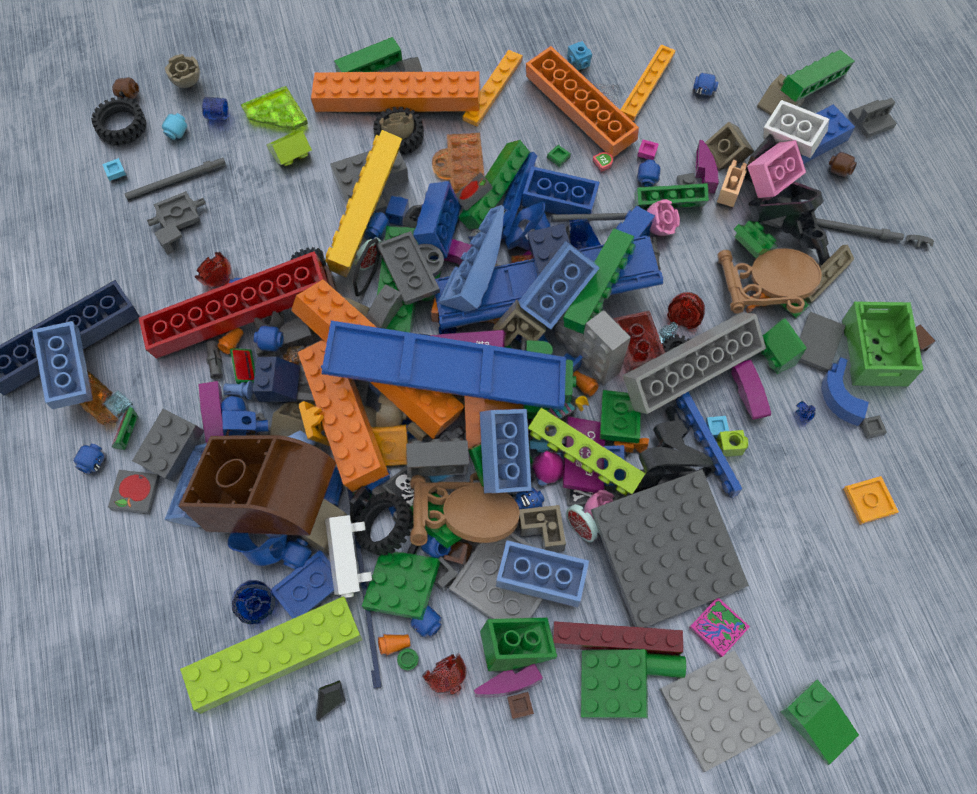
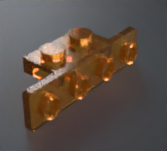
M87 370L93 400L79 403V405L102 425L116 423L118 418L106 409L113 392Z

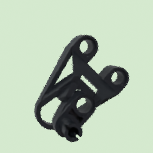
M793 182L775 197L757 198L749 202L748 205L753 221L781 229L786 234H791L798 239L800 247L816 249L820 264H824L830 258L827 249L829 242L826 232L817 226L818 223L815 216V210L824 202L821 191Z
M670 406L665 409L669 422L659 423L653 428L659 443L658 447L646 449L638 456L643 466L641 471L645 475L633 494L696 472L691 467H703L699 470L703 469L706 478L716 470L711 457L685 445L683 438L689 433L690 429L686 421L681 419L676 406H673V408ZM665 469L672 472V474H665Z

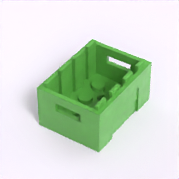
M854 301L842 319V324L846 325L844 336H846L852 386L908 387L924 370L911 302ZM872 340H876L878 344H874ZM875 356L881 358V361H877Z

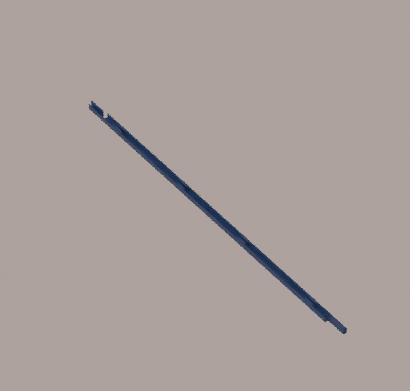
M347 488L348 498L350 499L353 496V492ZM355 539L359 572L365 573L362 549ZM366 581L361 582L363 600L367 592ZM365 610L374 670L371 671L374 689L382 687L371 611Z

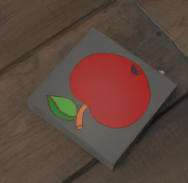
M480 172L455 195L462 207L467 211L486 195L493 186Z
M119 470L108 508L149 514L160 476L153 473Z

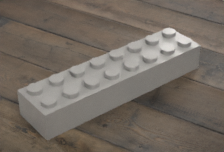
M741 312L623 375L634 411L648 414L766 349L757 314Z

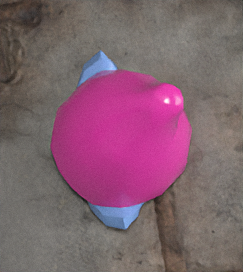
M545 451L534 458L532 468L539 485L545 486L548 483H554L563 476L564 456L562 452Z

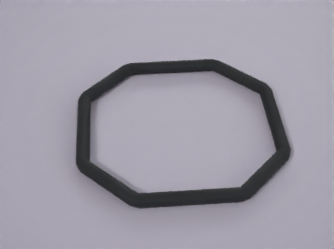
M377 238L368 242L357 263L353 278L355 296L357 297L366 292L376 273L380 258V252L377 247L379 240ZM375 243L377 255L373 270L363 290L358 292L357 278L360 265L371 244Z

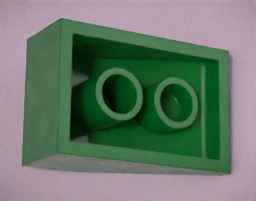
M547 617L487 619L480 631L488 671H509L557 658Z
M818 680L809 683L780 711L828 765L859 736L835 698Z

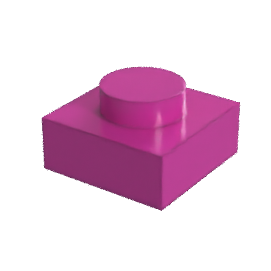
M643 139L637 156L654 160L659 144Z

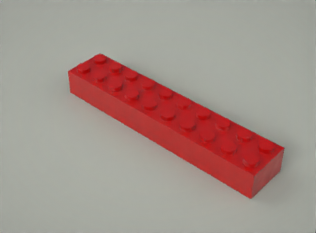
M315 251L140 317L139 322L146 351L157 359L255 322L256 317L263 319L271 316L273 311L278 313L292 308L296 295L321 280L327 282L319 257Z

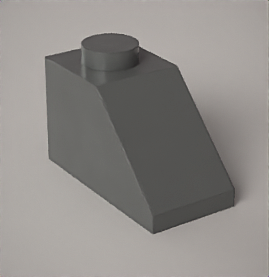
M410 57L396 62L400 72H423L418 57Z

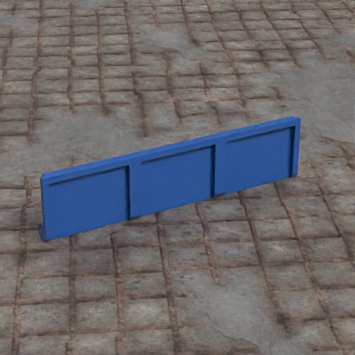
M650 237L634 238L635 250L632 255L628 256L625 269L620 270L618 282L612 285L610 295L663 285L662 272L658 269ZM604 244L579 249V251L595 262ZM533 259L494 267L488 283V289L481 299V305L478 309L467 312L439 303L450 276L435 279L440 288V293L435 294L441 329L501 318L516 299L519 301L538 277Z
M331 320L323 365H321L322 375L563 410L566 357Z

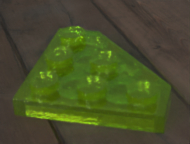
M287 86L241 104L243 112L250 121L289 130H295L308 124L307 118Z

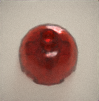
M215 252V257L212 259L207 257L196 270L199 274L195 278L208 288H218L227 285L232 272L231 263L221 252Z
M692 292L677 294L668 306L667 316L676 327L680 325L688 327V329L696 328L701 324L705 315L703 300Z
M457 653L456 657L454 654H451L435 663L436 667L431 673L429 670H426L422 675L428 687L435 693L445 694L449 692L450 695H453L462 689L461 684L465 681L467 671L460 653Z

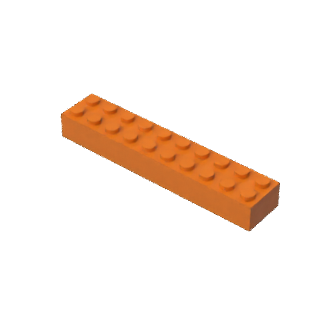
M315 72L311 100L315 112H386L388 108L392 111V107H396L397 110H399V107H403V110L407 107L410 108V112L412 110L415 112L479 111L480 72Z
M325 280L319 281L296 295L291 310L326 343L331 320L376 327ZM370 382L432 439L436 438L456 421L465 407L449 393Z

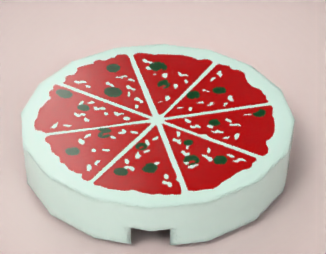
M372 239L367 240L357 251V260L354 259L355 266H357L368 242ZM375 243L371 244L360 265V270H367L374 265L377 255Z
M577 504L570 506L566 510L569 524L579 537L587 542H593L599 536L597 535L599 531L595 520L590 513L582 511V506Z

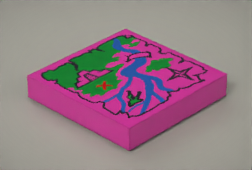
M718 598L710 604L689 628L718 656L723 657L750 626Z

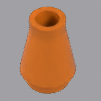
M240 328L231 330L219 339L218 348L223 353L230 354V349L237 347L244 334Z
M579 371L573 373V376H576V385L583 394L594 395L599 388L597 380Z
M383 634V637H378L380 654L388 656L410 647L409 635Z

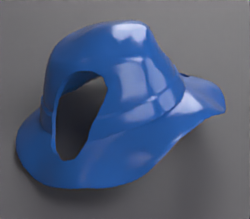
M544 202L531 205L518 213L510 229L509 236L505 238L509 250L518 246L530 251L528 239L525 236L527 232L531 229L539 230L551 227L544 212ZM527 219L530 222L522 232L518 225L522 220Z
M231 533L228 538V547L234 551L241 552L251 564L266 566L282 559V554L287 544V535L266 534L270 539L258 547L252 542L248 533Z

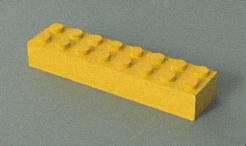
M384 130L381 131L380 136H375L372 150L369 151L366 158L365 167H362L359 181L354 186L352 198L348 200L345 215H342L339 222V231L336 230L332 239V247L328 248L325 256V262L330 270L346 278L401 145L402 138Z

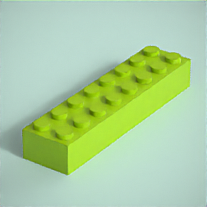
M343 596L183 667L180 671L193 710L201 714L360 642L362 637L349 605Z

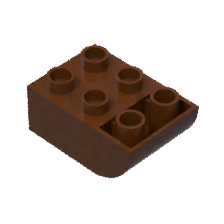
M280 435L210 436L178 507L206 532L310 536L336 462L319 448L291 437Z

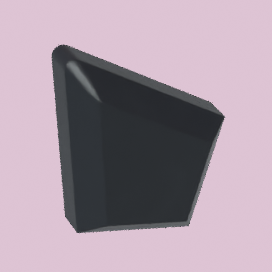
M364 486L358 488L349 499L350 519L353 523L356 522V515H360L359 509L367 508L371 503L369 500L370 495Z
M340 680L319 688L316 708L317 721H320L345 702Z

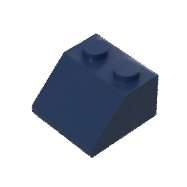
M257 357L253 393L258 402L297 401L301 367L279 357Z

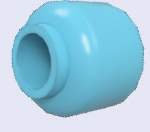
M178 113L175 115L168 114L162 124L163 133L173 140L182 138L188 127L185 118Z

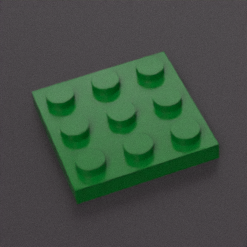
M396 551L392 554L388 552V555L385 556L381 554L378 557L372 574V580L369 583L362 603L363 609L423 620L439 569V559Z
M645 649L582 651V718L648 719L647 651Z

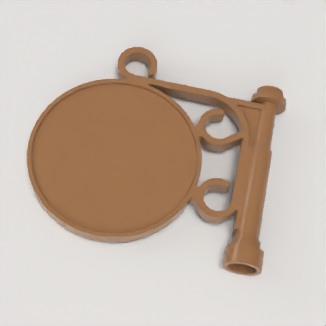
M786 248L769 250L760 255L754 261L752 267L745 263H739L734 267L732 253L729 250H722L717 254L718 262L723 267L728 290L732 298L730 310L736 314L743 312L746 305L787 304L788 311L800 313L805 305L803 299L815 293L820 285L822 273L818 263L809 255L798 250ZM741 269H742V270L747 271V272H744V273L741 272V273H740V276H739V274H738V270H741ZM751 275L754 284H749L742 289L740 279H746ZM748 291L757 292L753 294V298L746 294ZM761 292L771 297L768 299H759L761 296ZM791 303H797L800 306L795 307Z
M477 472L471 474L469 482L426 483L423 476L415 475L410 480V486L414 489L413 530L410 533V541L416 546L424 545L427 542L425 525L429 528L437 529L443 524H446L454 534L468 541L490 543L502 540L512 534L518 525L520 514L518 504L507 492L484 493V487L481 486V483L473 482L474 480H479ZM445 489H457V490L453 491V492L449 495ZM437 490V494L443 497H435L431 493ZM428 501L436 505L444 504L443 514L435 510L430 511L429 517L439 519L438 521H431L428 518Z

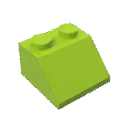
M294 131L266 144L276 162L280 165L284 164V166L292 164L293 159L297 157L302 159L308 156V152L312 151L303 131Z

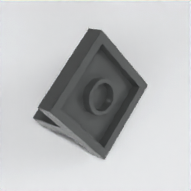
M892 98L873 101L850 110L848 114L866 138L895 128L897 124L889 114L895 104Z

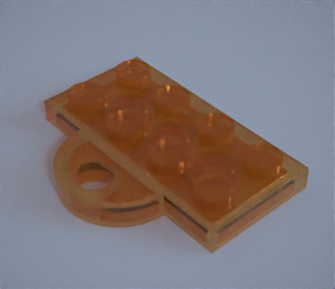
M480 132L447 134L448 148L439 150L432 158L434 173L442 179L450 180L454 193H458L480 172L484 175ZM439 162L444 163L443 166H438L436 164Z

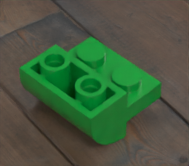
M748 221L744 226L738 224L734 228L737 232L734 237L756 259L767 251L778 247L775 243L776 239L769 233L766 235L762 231L764 227L759 222Z

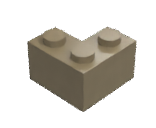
M516 299L493 326V331L504 330L505 346L507 347L518 334L527 340L537 341L546 331V326L522 309L519 301Z
M560 505L519 510L521 537L541 534L544 550L552 552H562L565 550L566 541Z

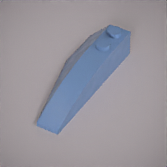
M502 205L490 209L478 228L480 232L470 241L471 248L461 256L463 261L459 268L455 267L440 297V304L465 312L478 309L481 305V299L488 289V283L491 279L500 247L504 207Z

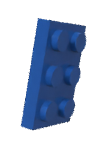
M321 550L309 558L303 567H298L270 589L292 619L314 610L334 593L331 563Z

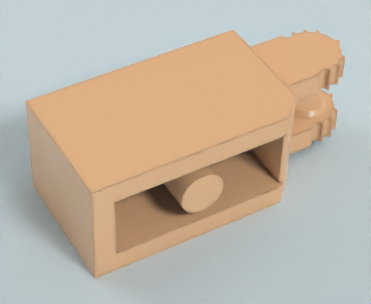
M733 160L729 166L717 200L718 203L734 207L747 171L745 170L747 164L743 163L741 169L737 168L736 160Z

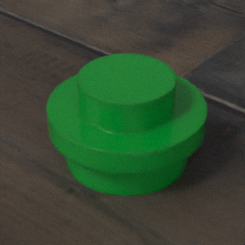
M410 648L403 649L397 657L399 667L406 671L413 670L419 662L418 654Z

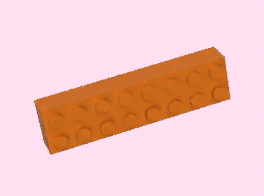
M552 46L526 63V77L606 153L611 154L613 158L638 140L639 127Z
M321 340L299 351L298 355L316 407L322 409L319 415L324 416L322 424L343 485L354 492L361 486L375 482L389 475L354 379L322 375L321 365H323L327 343Z

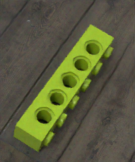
M543 408L539 410L528 427V430L531 431L529 435L538 441L541 438L548 442L547 446L556 452L558 449L565 453L564 457L573 463L577 460L582 464V469L590 474L593 471L599 474L598 479L608 485L610 482L617 486L616 490L625 496L627 493L630 495L634 493L645 475L641 470ZM548 426L556 428L557 432L552 437L545 434V429ZM563 438H572L574 441L573 446L569 448L564 447L562 444ZM581 448H588L591 452L590 457L587 459L582 458L579 455V450ZM598 459H605L608 462V467L604 470L599 469L596 464ZM620 469L624 471V480L618 481L615 479V470Z

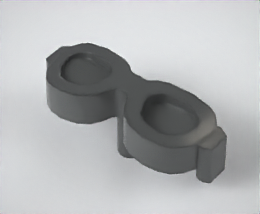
M907 235L905 240H918L916 247H920L921 241L930 244L931 247L934 244L933 239L921 235Z

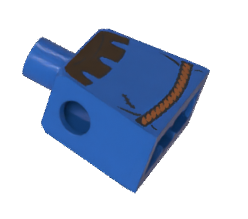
M222 411L224 436L257 435L256 432H268V420H256L255 412Z

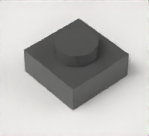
M694 173L677 175L676 181L678 185L698 184Z

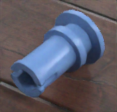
M248 381L247 384L244 382L241 384L225 383L223 391L227 392H224V395H240L242 398L246 397L248 400H251L254 383L253 381Z

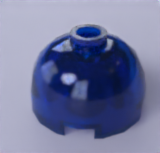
M245 581L234 590L231 599L232 611L242 623L250 625L259 624L261 620L272 614L275 607L274 594L271 588L262 581Z

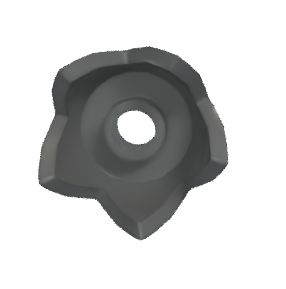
M422 204L408 209L405 217H403L404 227L416 228Z
M273 311L271 316L265 317L264 322L256 317L253 324L258 330L261 326H273L280 329L284 324V311L279 312V314Z

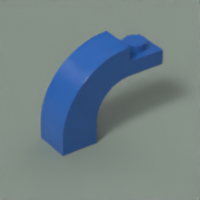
M840 357L837 363L832 364L830 371L828 370L822 379V395L827 406L836 416L850 424L859 426L865 419L869 402L852 396L844 387L843 375L848 360Z

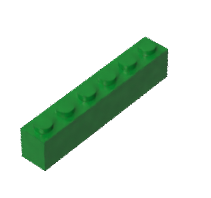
M842 50L832 52L828 56L822 57L819 61H814L811 65H806L803 69L797 70L794 74L787 75L783 80V86L780 90L797 102L846 75L855 60Z
M521 140L506 143L485 176L493 188L467 211L464 209L458 217L469 230L480 227L489 210L496 207L529 155L530 151Z
M613 228L595 260L599 270L569 306L563 317L564 327L584 335L586 323L602 311L604 299L609 298L612 285L618 282L620 270L625 269L628 256L632 255L636 245L634 244L633 235Z

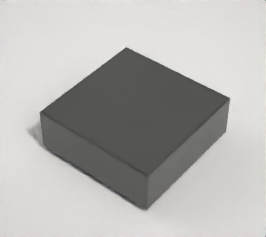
M880 415L865 418L860 423L867 439L887 433Z

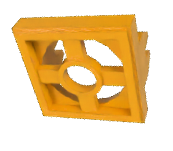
M305 401L299 403L307 439L330 446L327 436L324 437L321 431L325 432L323 424H321L324 416L319 415L322 409Z

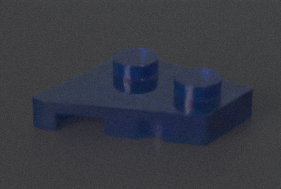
M587 219L569 220V242L576 249L601 245Z

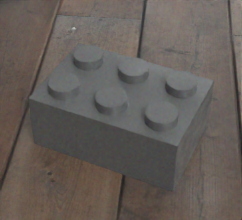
M162 409L132 461L175 482L204 430Z
M454 438L446 442H442L441 439H434L427 443L414 440L406 444L407 478L415 475L427 477L467 474L469 467L468 441Z

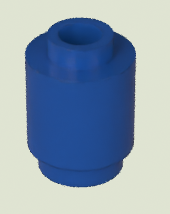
M375 212L372 214L365 231L366 236L371 239L382 236L389 223L384 213Z

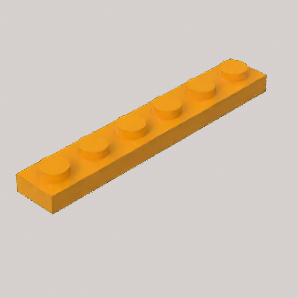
M660 45L620 109L628 118L633 121L636 119L674 57L676 50Z
M511 50L507 51L480 90L479 111H466L463 115V121L478 127L522 62L523 55Z

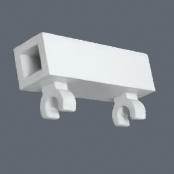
M350 515L327 518L325 523L334 594H341V597L344 596L345 598L353 597V592L360 591L359 582L372 580L371 572L357 574L352 532L365 530V523L351 524Z

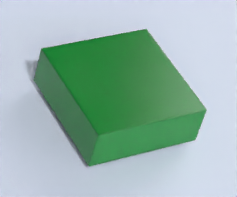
M557 145L547 154V159L560 167L570 158L571 153Z

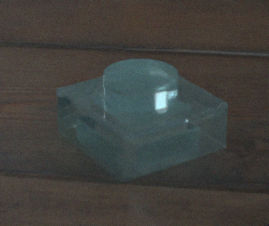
M672 322L669 326H663L659 331L658 342L662 345L666 338L669 339L671 335L674 337L679 326L675 322Z
M116 391L103 403L118 418L133 405L119 391Z

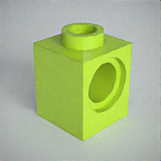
M743 430L720 432L716 438V442L725 457L743 455L748 448V438L744 436ZM729 441L735 442L737 446L731 445Z

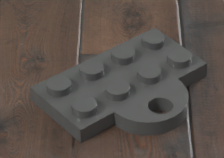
M411 231L377 244L378 250L398 291L402 293V300L405 306L440 293V288L434 278L442 271L444 266V258L440 249L431 244L418 245ZM431 256H437L438 260L431 261L429 260V258Z

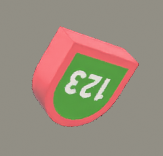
M606 152L599 153L593 156L592 159L601 172L609 169L613 163L612 155Z

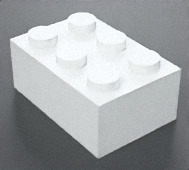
M781 100L764 126L763 139H766L771 134L777 144L779 142L796 140L800 154L811 158L828 131L829 119Z

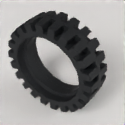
M113 97L110 102L105 100V104L100 103L99 108L96 107L94 109L95 113H92L93 118H91L93 127L101 140L106 141L107 144L117 145L119 142L120 145H124L125 141L129 144L131 139L133 141L137 140L136 136L140 137L142 135L141 132L145 130V116L138 103L132 99L117 97V100H115ZM129 112L135 115L132 123L126 128L108 130L103 127L107 118L113 114Z
M392 107V111L390 108L386 109V113L382 111L380 113L381 116L378 115L374 121V137L376 135L380 136L382 131L379 122L381 118L386 120L393 113L405 112L406 116H409L411 113L415 132L409 138L401 141L399 152L401 155L402 152L406 155L408 150L412 153L414 148L418 149L424 137L423 123L418 113L416 114L414 110L410 112V108L407 107L405 110H403V107H399V110L396 107Z
M385 492L382 495L380 493L376 494V498L373 496L369 498L371 501L369 507L360 508L358 512L361 515H356L355 518L357 522L365 523V530L354 532L356 541L367 551L379 556L381 554L384 556L388 555V552L394 553V548L399 550L402 547L400 543L405 544L407 541L405 536L410 537L411 532L409 529H413V523H411L413 521V515H411L413 511L410 506L398 496ZM395 507L397 510V520L392 531L382 540L372 541L370 533L374 519L386 508Z

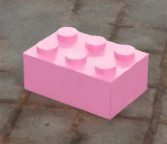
M796 140L779 142L747 166L758 198L775 197L806 173Z

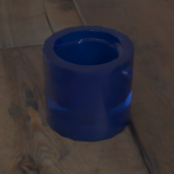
M204 97L202 102L204 118L227 120L229 112L227 99Z

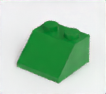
M785 318L762 335L766 349L760 353L765 356L770 368L774 369L776 374H779L796 366L807 348Z

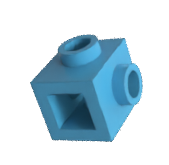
M583 41L568 46L567 59L575 69L581 70L590 66L592 52Z

